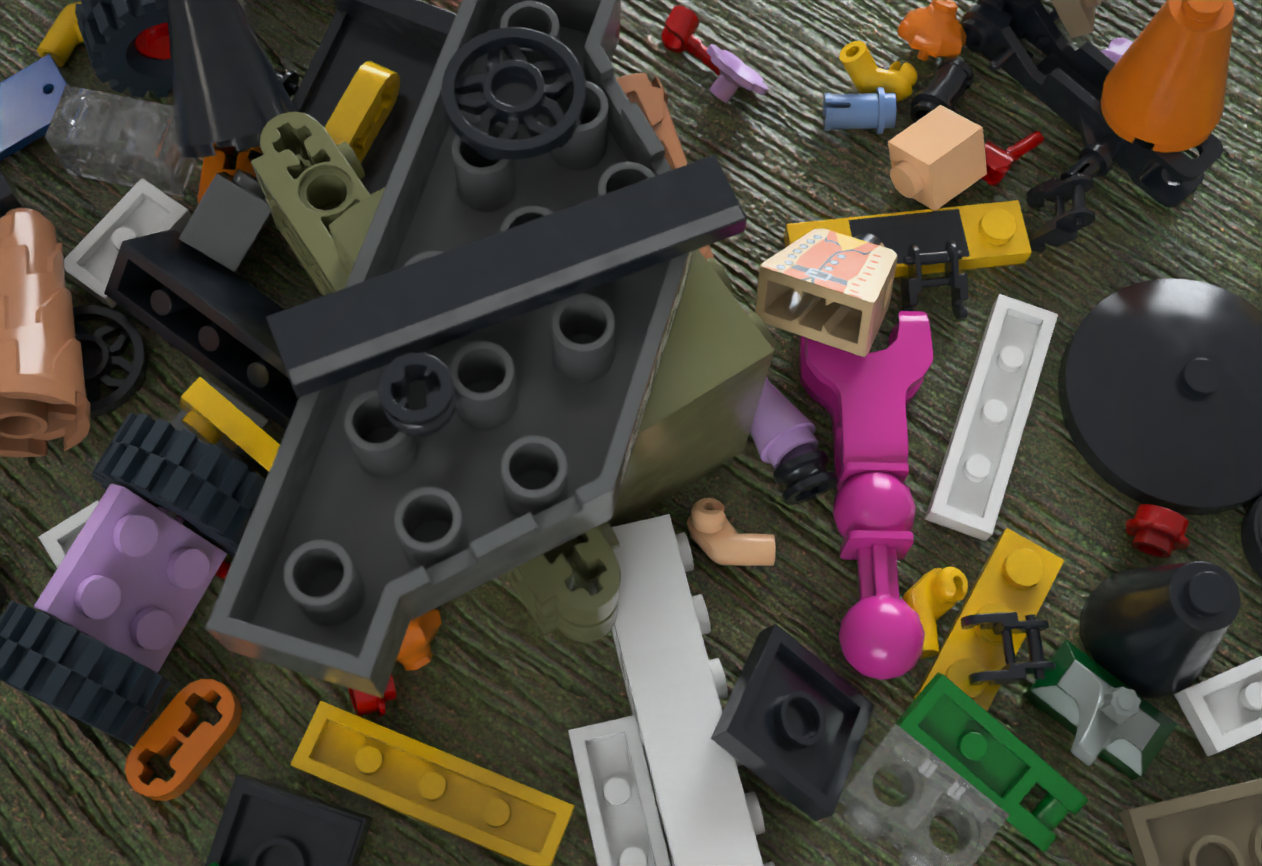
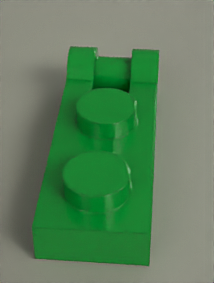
M939 672L895 722L898 728L1044 853L1058 838L1053 831L1069 812L1076 816L1088 802V798L945 675ZM1037 783L1047 794L1030 813L1019 803Z

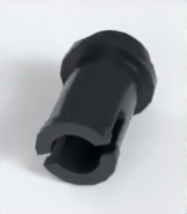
M957 59L944 60L927 88L917 92L911 100L910 117L913 123L940 105L955 112V106L973 82L971 80L974 76L970 67Z

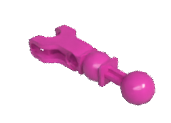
M900 311L898 314L899 321L889 335V347L885 350L869 352L865 358L800 336L799 342L800 383L807 394L814 401L824 406L831 415L834 466L838 478L836 485L838 492L834 499L833 517L839 534L844 538L840 547V558L844 560H857L860 601L851 606L841 620L839 641L846 661L861 675L878 680L900 677L913 669L923 654L925 632L918 613L905 601L899 599L897 560L904 559L914 543V536L910 531L914 526L916 510L911 492L904 484L909 474L906 404L916 395L924 380V376L933 362L930 323L928 315L924 311Z

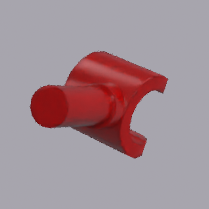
M675 6L665 21V27L661 32L663 46L672 52L688 51L719 76L721 74L719 68L711 61V57L706 52L708 48L702 44L700 39L694 36L699 27L698 17L693 11L684 6Z
M1034 131L1012 146L1010 145L1005 151L988 140L984 144L987 174L981 179L990 185L996 186L999 184L1013 163L1043 143L1044 137L1042 133Z

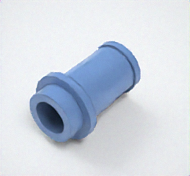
M877 87L875 93H824V131H830L831 129H875L877 135L883 134L884 128H895V93H885L883 87Z

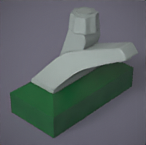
M1064 640L1056 647L1047 660L1054 662L1056 669L1044 672L1045 679L1035 680L1034 677L1022 695L1075 736L1071 753L1086 765L1090 766L1097 756L1100 755L1131 780L1142 777L1177 723L1068 640Z

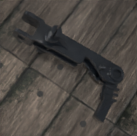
M978 0L976 5L964 14L961 26L967 35L965 46L974 52L982 51L991 59L989 68L992 71L1002 68L1081 134L1084 148L1080 151V160L1062 173L1060 180L1075 174L1090 176L1092 179L1095 176L1104 177L1113 169L1114 161L1129 174L1131 180L1155 201L1164 207L1172 208L1180 205L1199 187L1204 180V172L1223 153L1221 141L1212 133L1207 140L1196 146L1199 152L1197 159L1189 158L1182 151L1171 153L1153 151V143L1135 137L1132 144L1117 135L1106 122L1100 105L1105 79L1116 63L1089 41L1085 42L1077 50L1068 45L1054 23L1059 18L1055 8L1047 12L1040 0ZM1024 37L1047 55L1037 66L1032 61L1033 54L1025 50L1020 42Z

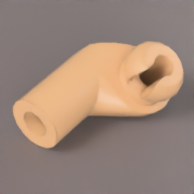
M703 498L694 503L691 515L687 520L690 537L713 562L719 565L774 566L776 554L774 534L738 533L726 518L724 513L725 506L720 501L714 498Z

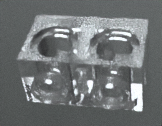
M69 85L64 87L45 135L70 175L134 187L143 178L165 194L179 197L184 195L197 159L180 156L176 140L174 106Z
M894 724L882 734L847 780L838 800L847 807L843 812V816L855 829L874 841L881 835L903 853L898 859L902 866H973L1009 816L1008 813L897 724ZM876 772L891 773L901 783L903 798L898 807L882 803L875 795L873 778ZM934 816L944 817L955 826L958 833V844L953 853L941 851L932 842L929 827Z

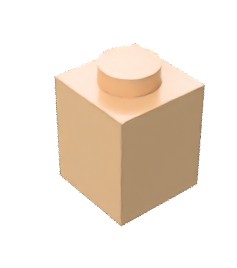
M942 105L888 141L892 167L890 177L894 187L903 196L913 198L933 211L938 210L987 174L983 127Z

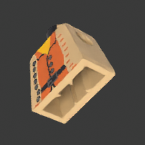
M824 228L813 229L760 265L755 313L765 324L865 358L871 349L889 307L898 256L892 249L885 248L882 241L870 233H861L853 238Z

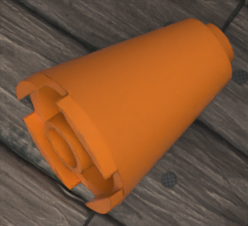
M1166 0L1110 70L1105 79L1100 101L1101 110L1106 122L1117 135L1132 144L1135 137L1153 143V151L1164 153L1188 150L1208 139L1219 123L1224 111L1235 12L1232 0Z

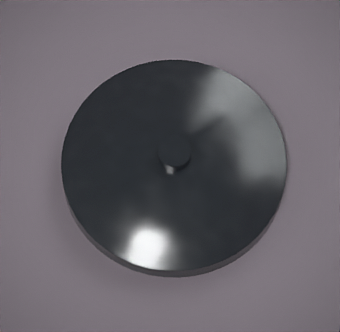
M1171 278L1136 283L1120 289L1101 301L1085 317L1072 335L1064 351L1059 370L1058 393L1063 420L1071 439L1085 461L1108 484L1139 503L1161 506L1184 515H1208L1234 510L1262 495V311L1245 299L1220 287L1200 281Z

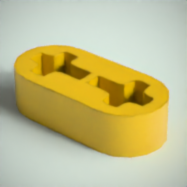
M367 61L360 66L325 126L326 131L336 145L343 142L349 144L360 164L389 116L400 89V76L396 72L372 61Z

